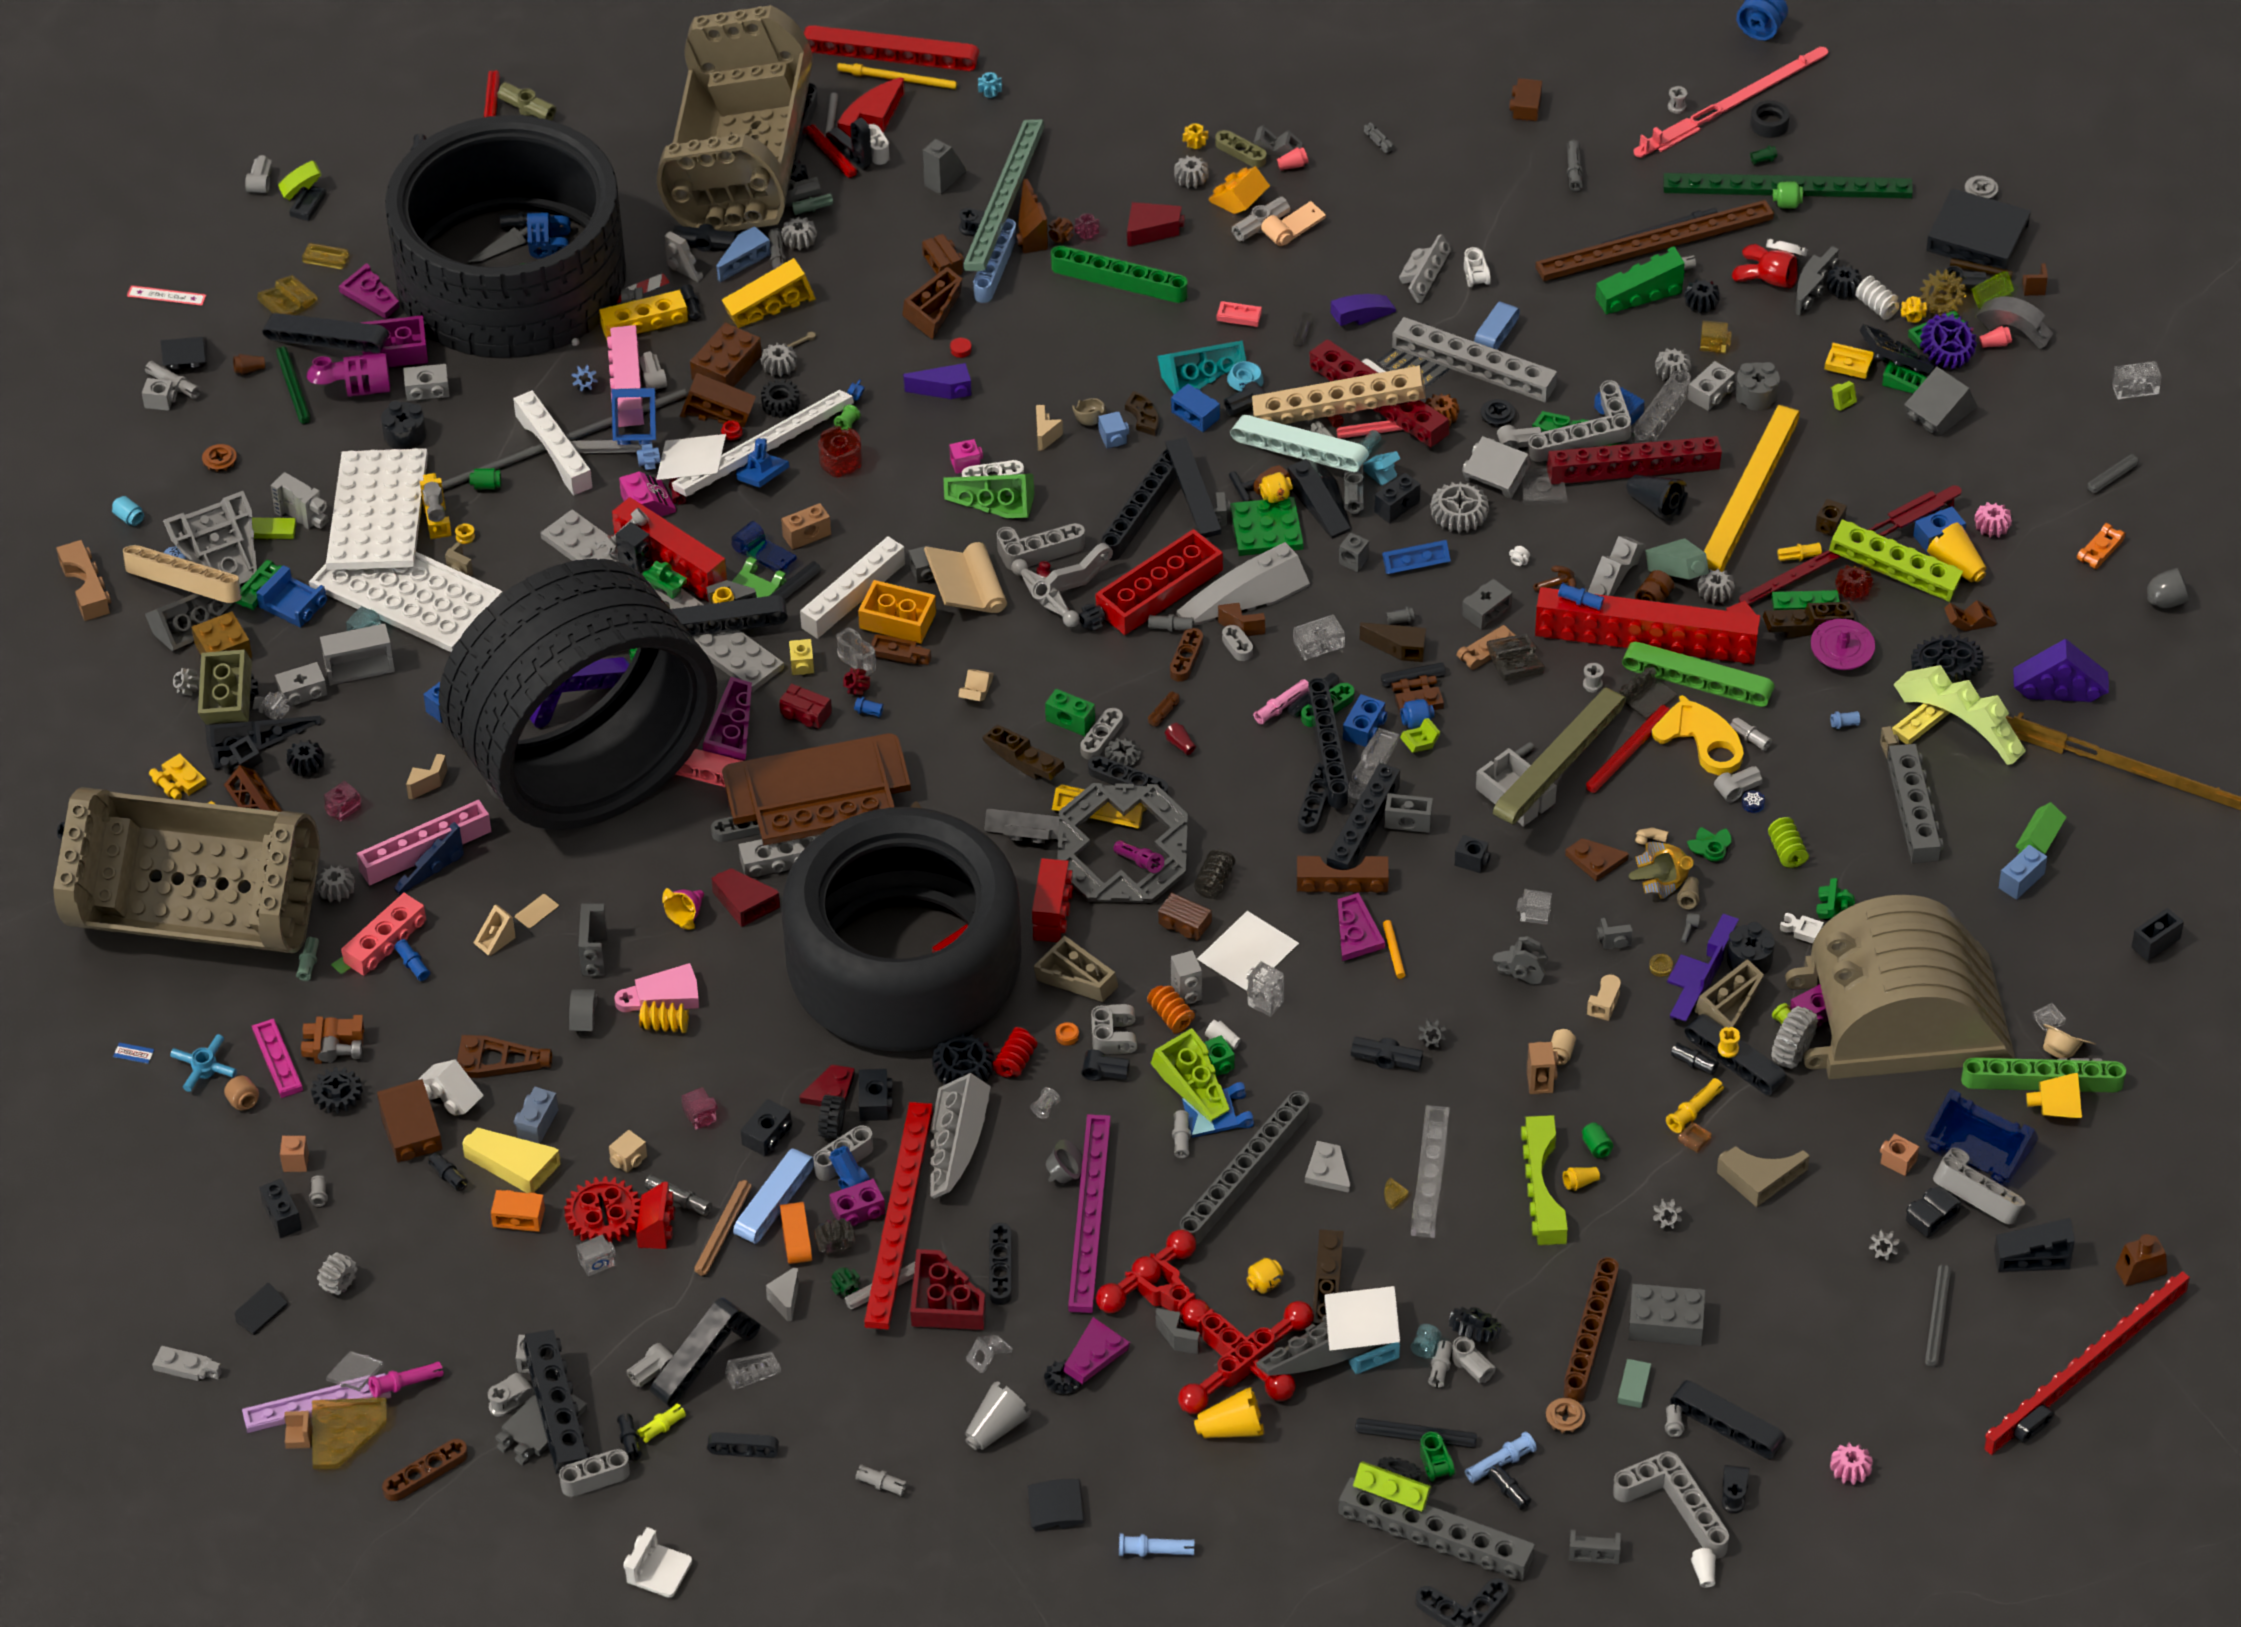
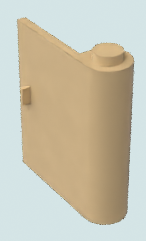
M972 543L967 546L963 553L932 547L924 548L944 605L990 613H999L1006 607V598L983 543Z

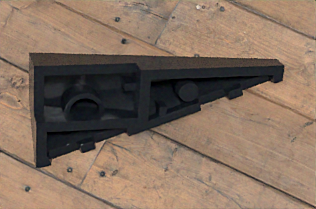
M317 715L205 725L207 748L213 768H220L222 766L220 759L233 755L229 746L249 735L257 750H261L293 734L320 724L321 717Z

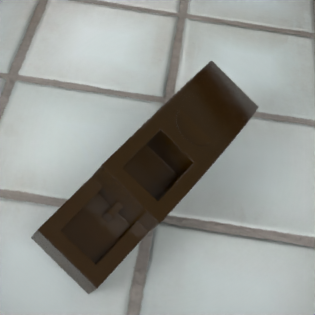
M1848 602L1808 603L1806 609L1764 611L1762 616L1769 633L1784 632L1787 638L1812 635L1819 625L1829 620L1849 619L1854 621L1855 618Z
M998 724L982 737L983 741L1001 758L1035 780L1039 776L1051 780L1065 768L1063 760L1031 746L1028 738Z
M1319 1230L1313 1301L1314 1319L1312 1323L1320 1324L1323 1322L1322 1317L1326 1315L1325 1295L1339 1293L1344 1231Z

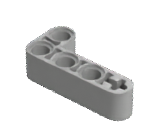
M1076 523L1019 539L1016 531L1011 527H1002L997 531V550L1005 566L1010 570L1013 561L1016 559L1025 560L1028 567L1039 564L1041 561L1047 562L1080 552L1085 548V529L1082 525Z
M1951 1148L1943 1157L1933 1176L1935 1183L2001 1222L2009 1225L2014 1224L2025 1205L2023 1198L1967 1166L1970 1158L1969 1155L1959 1148Z

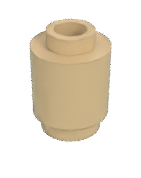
M1568 1029L1556 1030L1551 1040L1553 1051L1558 1052L1559 1065L1566 1064L1570 1060L1576 1037Z

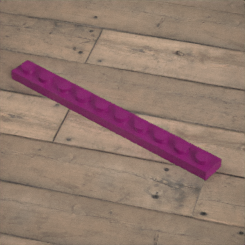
M1087 1114L1068 1304L1069 1312L1093 1313L1111 1116Z

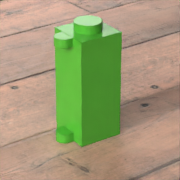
M2051 802L2040 807L2034 813L2016 844V847L2019 849L2018 854L2028 845H2031L2043 854L2047 852L2066 819V816Z

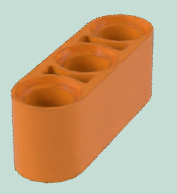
M804 1202L780 1205L788 1264L812 1261Z

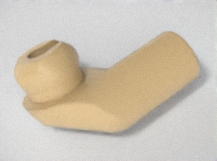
M1656 828L1641 829L1636 833L1635 842L1645 845L1649 838L1666 843L1669 832Z

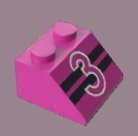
M636 472L619 478L621 496L624 501L631 497L660 517L676 512V508L661 480H656L657 478L642 472Z

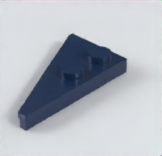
M455 822L449 826L451 832L444 839L438 838L432 847L415 863L418 868L409 877L404 875L399 880L398 884L394 887V890L399 895L431 875L438 873L442 868L457 861L464 855L460 827Z

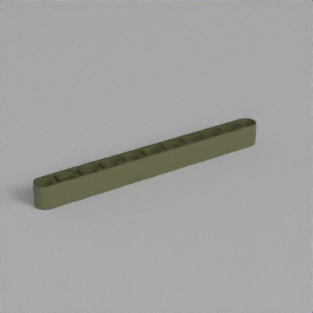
M1605 687L1499 798L1493 809V815L1514 825L1620 713L1625 704L1626 697Z

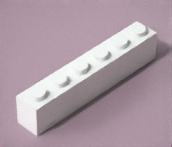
M886 537L800 610L801 628L817 639L864 600L873 580L885 582L905 565L904 546L892 538Z

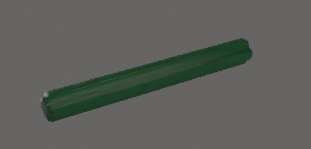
M285 346L278 347L276 349L277 357L299 422L301 424L309 423L311 421L310 414L288 350Z

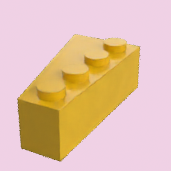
M793 258L722 299V302L735 325L740 328L762 320L766 314L775 315L780 313L782 308L788 306L794 308L799 306L801 301L808 299L810 302L816 298L805 273Z

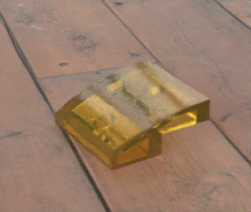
M293 275L276 280L274 288L258 292L257 300L272 313L289 315L299 314L315 303L318 298Z

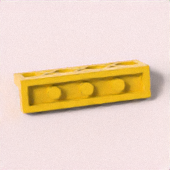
M1067 785L1056 787L1052 810L1060 811L1085 789ZM1107 802L1089 818L1140 828L1143 812L1147 808L1139 803L1123 816Z

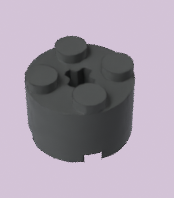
M1755 362L1741 365V369L1737 374L1735 394L1740 404L1742 402L1750 410L1762 411L1770 408L1771 404L1777 402L1780 376L1774 364L1770 362Z

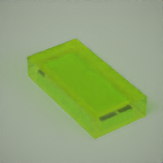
M2002 271L1972 288L1978 308H1981L1985 302L1993 298L2004 297L2014 291L2007 271Z

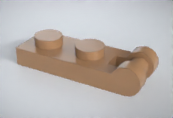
M1502 625L1468 647L1460 648L1456 655L1461 661H1466L1467 666L1471 670H1475L1516 645L1518 637L1505 625Z

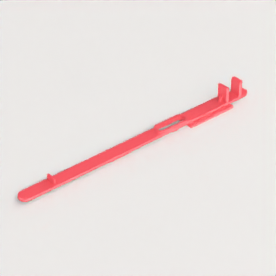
M1818 47L1804 56L1800 55L1795 61L1664 131H1660L1655 127L1653 129V137L1650 139L1640 135V146L1634 149V155L1636 157H1644L1656 149L1663 152L1700 131L1698 126L1711 121L1714 117L1827 56V48ZM1712 109L1718 110L1700 121H1694V119Z

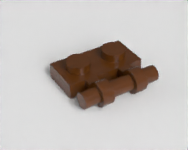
M1422 675L1418 679L1407 680L1405 678L1400 679V682L1392 683L1393 692H1402L1395 694L1399 713L1405 702L1418 699L1426 700L1428 705L1433 706L1434 710L1444 709V701L1439 687H1429V685L1437 684L1436 676L1427 677V675ZM1421 687V690L1410 691L1412 688Z

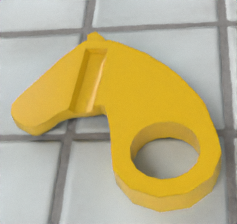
M1683 695L1679 696L1680 702L1673 706L1652 729L1653 739L1660 744H1665L1677 737L1693 736L1698 749L1700 765L1709 773L1721 775L1727 772L1732 774L1740 768L1743 762L1744 752L1738 734L1729 723L1711 709L1689 701ZM1715 748H1725L1731 751L1734 757L1726 762H1718L1710 758L1708 752Z

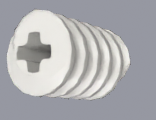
M1873 276L1866 277L1856 289L1855 295L1884 320L1893 317L1900 308V303L1897 302V295L1892 294L1891 290H1886V286L1881 285Z

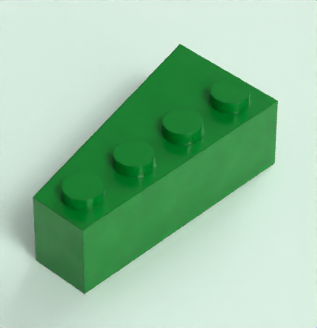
M1676 248L1667 249L1668 253L1662 256L1657 254L1651 257L1650 262L1641 266L1638 263L1624 274L1619 272L1596 283V300L1604 313L1618 312L1682 293L1685 262Z

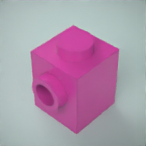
M974 439L949 444L950 460L956 474L962 473L966 467L980 465V460L983 459V452L981 447H977Z

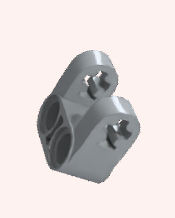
M1127 1004L1101 1005L1092 1010L1093 1049L1100 1050L1104 1054H1129L1137 1049V1037L1134 1033L1113 1032V1027L1130 1026L1135 1022L1136 1017L1133 1006Z

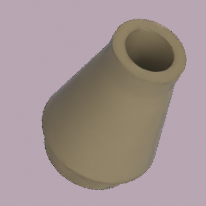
M1695 877L1686 878L1683 887L1677 895V901L1684 909H1693L1700 901L1699 881Z

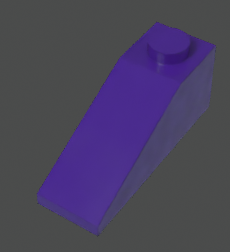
M966 363L903 374L905 392L946 399L972 396L971 379Z

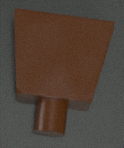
M2144 1234L2140 1237V1240L2124 1245L2115 1269L2125 1287L2167 1274L2166 1252L2157 1236Z

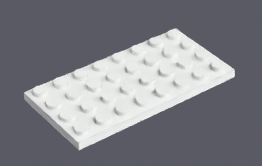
M427 449L342 451L326 559L327 570L414 567L422 507L419 481H423V475H426Z
M418 552L415 555L414 567L327 570L325 564L309 581L310 587L317 589L320 585L325 586L326 595L449 652H452L457 641L473 620L491 602L503 594L501 590Z

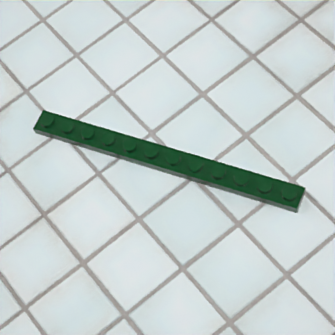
M1664 173L1663 177L1664 193L1773 196V189H1777V185L1780 182H1797L1799 187H1802L1803 196L1912 199L1913 194L1912 178Z

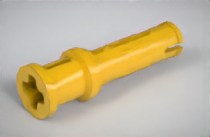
M1713 1078L1689 1102L1681 1103L1674 1114H1669L1666 1117L1668 1127L1676 1133H1681L1684 1130V1126L1688 1122H1693L1697 1118V1113L1724 1090V1086H1721L1722 1082Z

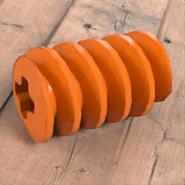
M1160 985L1153 988L1148 994L1147 1002L1152 1005V1008L1174 1034L1183 1032L1193 1021L1195 1013L1193 1010H1190L1188 1004H1185V1001L1180 998V995L1175 992L1172 986L1164 987Z

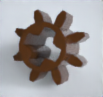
M1058 217L1056 220L1053 219L1048 225L1051 228L1048 231L1049 236L1054 242H1061L1063 244L1074 236L1071 232L1074 229L1073 224L1067 218Z

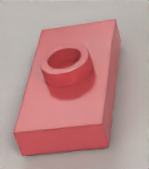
M1221 301L1217 313V321L1258 327L1262 307Z

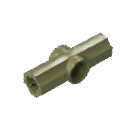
M506 82L500 86L498 98L518 107L522 115H534L540 119L547 120L554 119L557 112L556 106L536 97L532 89H520Z

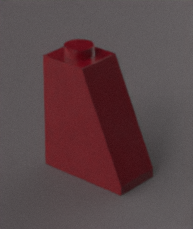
M1132 202L1127 228V246H1135L1179 236L1180 227L1185 225V215H1181V206Z
M732 868L720 872L711 878L714 895L741 927L780 908L779 892L776 889Z

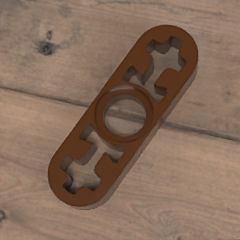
M1192 628L1184 632L1170 664V677L1173 680L1182 682L1189 678L1203 645V633L1201 630ZM1184 652H1189L1192 654V656L1183 657L1181 656V654Z

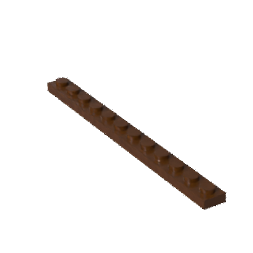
M1763 200L1536 261L1535 268L1542 280L1547 281L1769 221L1774 218V213L1767 201Z

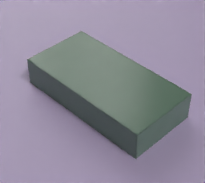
M1627 1359L1618 1395V1404L1642 1408L1651 1363Z

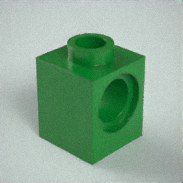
M1222 1035L1204 1042L1211 1065L1215 1068V1076L1226 1074L1235 1069V1054Z

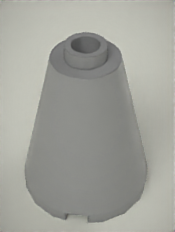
M1000 1382L992 1384L965 1432L967 1436L965 1441L975 1450L977 1448L985 1449L1031 1415L1030 1410L1026 1412L1023 1409L1026 1406L1024 1401L1007 1386L1004 1389L998 1387Z

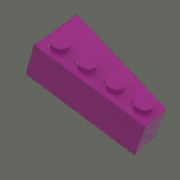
M730 677L703 741V751L745 761L752 682Z

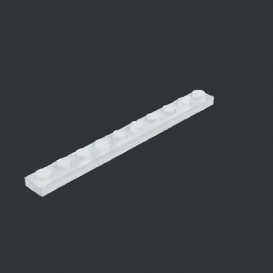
M841 390L834 392L721 455L718 473L681 477L672 482L673 490L686 497L693 495L697 490L711 485L713 481L727 476L731 471L739 467L745 466L748 463L749 454L754 451L757 438H765L767 440L766 452L777 448L785 441L795 438L803 431L809 430L819 422L825 421L837 412L843 411L846 405L854 404L853 396Z

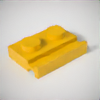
M1833 343L1824 369L1866 379L1874 353Z

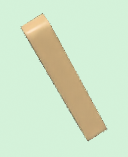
M138 545L127 546L123 549L125 570L128 573L226 603L237 602L241 599L240 583L237 575Z

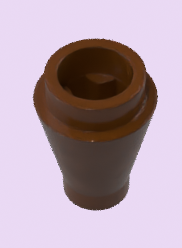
M244 354L234 356V372L242 375L259 369H265L264 356Z

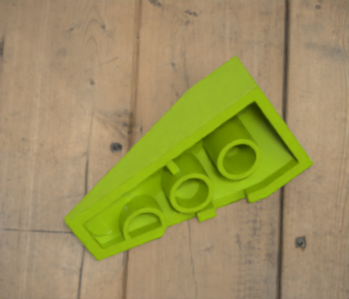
M1192 1028L1155 1049L1151 1060L1152 1066L1166 1083L1209 1122L1229 1112L1230 1109L1222 1087L1218 1084L1215 1076V1068L1211 1065L1208 1057L1207 1047Z

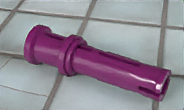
M1122 840L1117 841L1113 849L1117 855L1135 861L1138 867L1147 868L1151 873L1161 871L1164 866L1163 856L1159 853H1153L1148 848L1139 849Z

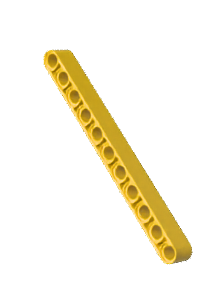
M1782 405L1777 406L1704 550L1707 557L1708 570L1716 571L1719 569L1720 572H1723L1798 423L1799 410Z

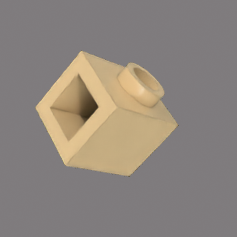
M626 1131L609 1146L611 1163L616 1168H621L628 1173L634 1167H638L642 1160L647 1157L646 1142L632 1131Z

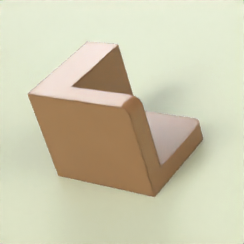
M309 1411L284 1412L286 1448H311L312 1425Z

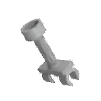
M636 508L631 513L632 519L627 524L632 522L643 527L649 519L641 509ZM616 534L609 535L604 538L605 541L598 543L596 550L600 547L603 548L605 545L608 547L607 552L601 556H606L616 551Z

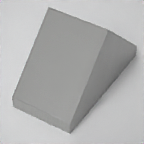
M792 1268L766 1285L767 1300L787 1321H792L799 1287L798 1268Z

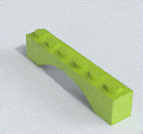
M1554 1115L1526 1117L1525 1126H1521V1140H1526V1145H1523V1158L1528 1159V1164H1525L1526 1178H1530L1531 1182L1527 1183L1528 1197L1533 1199V1202L1529 1204L1530 1217H1535V1221H1532V1236H1537L1538 1245L1566 1244L1567 1222L1565 1210L1551 1197L1542 1177L1543 1166L1548 1156L1555 1149L1556 1129Z

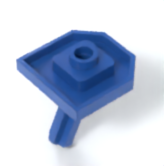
M757 438L754 451L748 456V463L743 467L737 468V479L761 487L789 468V461L767 454V440L765 438Z

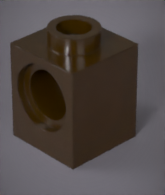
M1826 499L1817 514L1815 530L1834 536L1841 520L1846 519L1847 505Z

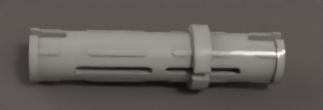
M150 361L146 365L149 368L145 369L147 374L157 379L172 381L173 389L176 392H182L192 399L199 396L200 393L197 391H201L200 387L189 382L186 377L178 376L154 361Z

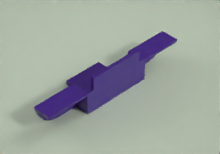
M1722 914L1707 944L1706 956L1712 957L1709 964L1682 954L1680 955L1667 980V983L1684 988L1670 1014L1671 1020L1679 1019L1686 1022L1695 1004H1697L1699 996L1708 990L1723 961L1724 948L1729 940L1730 932L1735 929L1739 921L1738 918Z

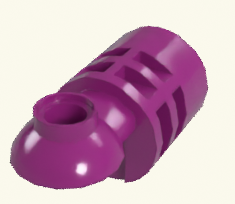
M386 353L343 357L342 362L333 363L329 357H317L313 360V365L309 368L306 376L311 383L321 385L345 379L348 397L391 392Z

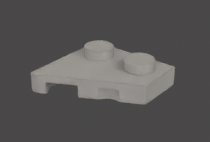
M669 231L664 236L667 266L699 282L703 279L702 272H697L693 266L696 260L690 252L687 241Z
M1321 1141L1316 1142L1305 1175V1183L1349 1193L1350 1182L1339 1145Z

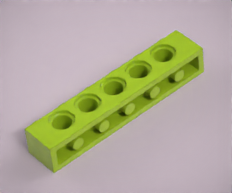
M1841 520L1829 548V551L1948 602L1951 601L1963 573L1962 570L1954 565H1948L1933 556L1922 554L1914 548H1908L1893 539H1887L1874 531L1866 530L1853 522Z

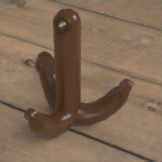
M1555 565L1551 567V570L1558 572V577L1533 585V589L1536 592L1540 591V587L1552 588L1562 583H1569V586L1576 588L1575 573L1568 567Z

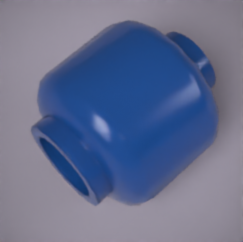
M1424 699L1407 701L1403 708L1400 709L1402 724L1404 726L1407 725L1409 729L1420 728L1424 719L1429 718L1431 720L1435 717L1433 706L1428 705Z

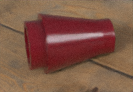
M1173 723L1166 729L1164 734L1168 742L1186 755L1194 752L1196 745L1192 742L1183 725Z

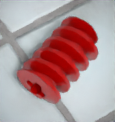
M1015 1027L1009 1035L1001 1052L993 1062L994 1070L998 1075L1002 1077H1017L1021 1075L1026 1063L1030 1060V1056L1033 1055L1034 1049L1038 1046L1036 1039L1027 1030Z

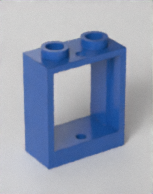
M655 388L612 389L613 441H617L618 445H630V440H639V444H652V440H656ZM650 397L651 434L619 435L618 398Z

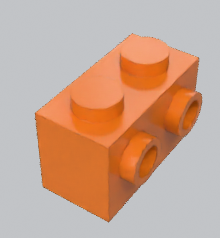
M496 1190L491 1210L493 1227L540 1232L545 1212L543 1195L532 1192L522 1193L511 1190Z

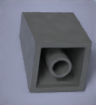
M1939 367L1932 371L1904 404L1908 412L1907 416L1912 421H1920L1930 433L1936 432L1940 436L1977 407L1970 389Z

